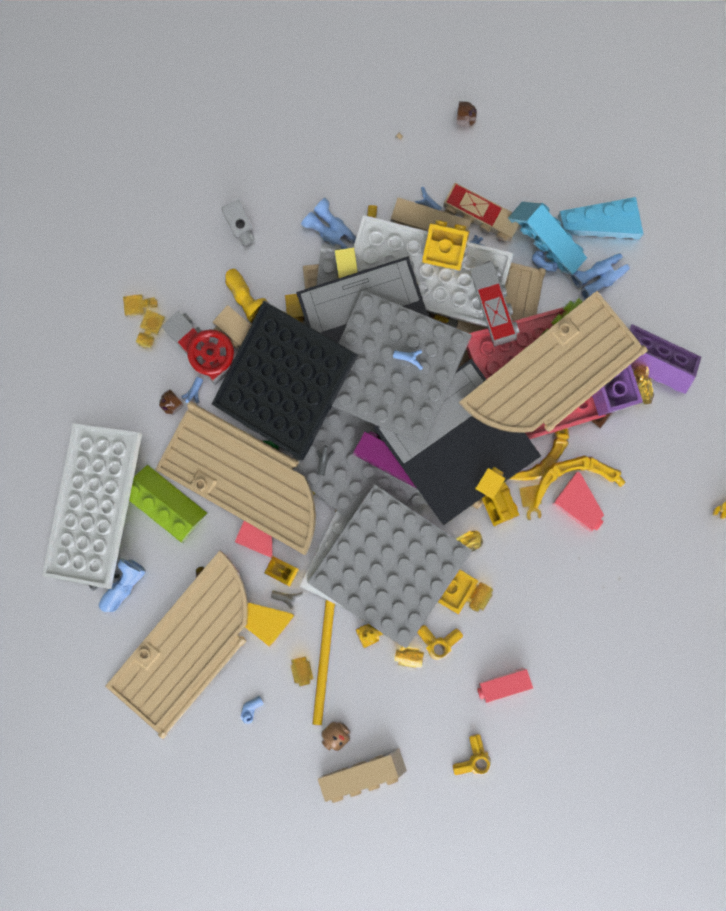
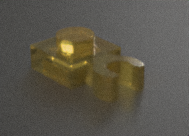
M538 485L519 488L522 508L528 507L526 513L527 520H531V512H536L538 519L542 516L538 508H533Z

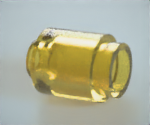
M480 582L479 585L475 586L467 600L469 603L468 607L477 613L479 610L484 611L493 596V589Z
M401 646L400 650L396 649L394 661L398 662V666L416 669L417 667H422L424 652L410 647L405 649Z
M306 656L291 660L292 665L290 667L294 684L299 683V687L311 684L310 680L314 678L310 662L307 661Z

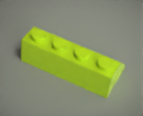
M146 465L133 478L129 501L181 543L187 540L208 514L149 465Z

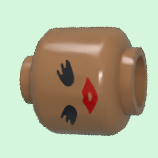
M333 721L321 732L323 738L321 743L329 751L331 749L339 751L350 741L349 734L351 732L341 721Z

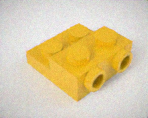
M442 220L430 223L422 262L460 271L470 233L469 230H466L467 226L455 224L454 227L447 226V222Z

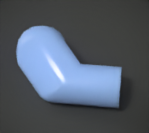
M536 251L532 255V261L538 268L552 272L557 270V263L546 262L543 259L545 255L542 251Z
M260 696L243 705L241 719L244 723H251L255 709L264 705Z

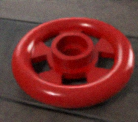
M213 329L197 333L191 339L187 349L190 365L197 372L209 376L224 372L230 366L234 356L233 344L228 336ZM210 337L217 338L218 343H209ZM201 341L205 345H203L201 350H198L196 346ZM225 347L226 356H220L219 348ZM213 349L214 353L212 355H208L207 350ZM200 355L206 361L202 365L196 359ZM218 360L220 365L212 368L210 362Z

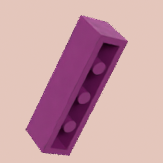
M371 431L369 433L364 432L353 455L416 488L386 444L379 439L380 436Z

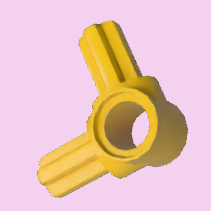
M365 624L355 630L363 648L375 644L379 641V636L383 635L382 632L370 624Z
M422 625L417 632L427 645L426 649L429 656L434 660H440L452 651L451 647L463 638V634L457 628L446 637H438L437 639L426 625ZM435 645L442 647V655H437L434 652Z
M474 734L469 737L473 754L470 760L453 764L455 775L469 772L474 774H485L488 772L491 758L488 751H484L480 734ZM483 759L486 761L487 766L481 768L477 765L476 761Z

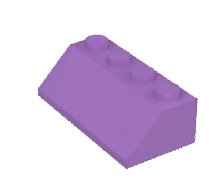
M631 324L629 330L640 342L641 346L644 345L648 352L631 363L632 369L642 375L655 379L658 383H663L673 388L675 391L686 394L696 378L701 356Z
M631 364L592 395L599 416L643 402Z

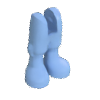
M323 198L314 208V213L310 212L303 219L301 225L318 231L323 240L331 245L339 244L341 249H347L348 247L340 238L344 236L349 242L354 244L356 236L344 224L343 220L332 215L329 211V201ZM315 214L325 220L330 227H326Z
M621 253L596 262L587 271L577 270L573 275L570 274L573 283L578 288L584 286L594 277L600 276L598 280L581 289L584 300L603 287L612 286L617 279L630 269L628 264L618 268L616 271L612 268L613 264H616L623 258Z
M121 558L117 565L122 575L116 583L112 584V588L108 589L102 596L98 606L103 612H115L123 600L131 593L133 586L145 574L146 570L142 565L132 559L127 561Z

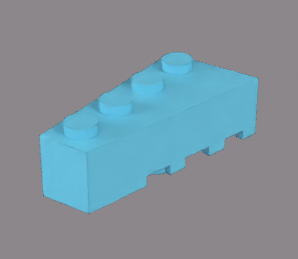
M636 197L563 210L557 216L561 222L560 226L572 236L616 237L640 240L644 234Z
M522 201L508 219L512 223L517 222L521 226L519 230L524 235L527 234L535 240L533 244L543 252H547L546 257L551 262H556L557 268L562 273L573 275L587 259L583 253V248L575 244L572 240V235L560 226L561 222L549 213L550 209L545 204Z

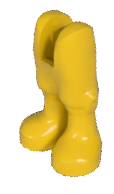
M234 268L229 269L225 274V284L232 292L235 301L242 306L249 322L253 323L263 301H268L266 298L255 300L250 295V289L240 272Z

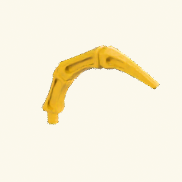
M568 428L555 432L553 446L548 455L540 461V464H536L531 469L518 472L509 480L540 479L545 469L550 467L551 464L557 463L568 446V439L570 438Z
M583 455L553 463L543 472L533 508L539 507L547 488L552 482L573 470H587L599 474L609 482L615 481L620 487L626 481L620 476L621 470L608 466L592 456Z

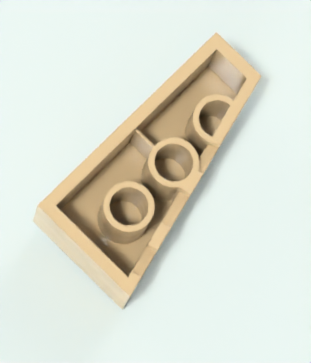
M398 748L387 756L382 754L370 759L369 762L362 761L352 765L351 768L345 767L322 775L318 778V782L325 802L332 800V803L343 800V796L350 794V797L361 794V790L367 788L369 791L380 788L379 784L385 782L387 785L398 782V778L407 769Z

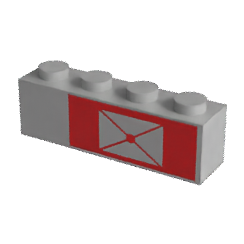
M492 261L470 268V275L493 346L517 340V333H519L518 325L516 322H512L510 315H513V310L510 303L506 304L505 297L507 292L505 286L500 285L499 278H501L498 266L494 267Z
M178 311L162 325V328L187 354L191 339L202 330L199 327L195 329L191 325L193 320L186 313L182 315ZM200 341L196 348L201 350L205 344ZM213 349L207 350L208 355H212L214 353ZM201 355L196 358L201 365L206 362ZM218 360L210 362L212 368L220 365ZM230 366L220 374L206 376L216 385L226 376Z

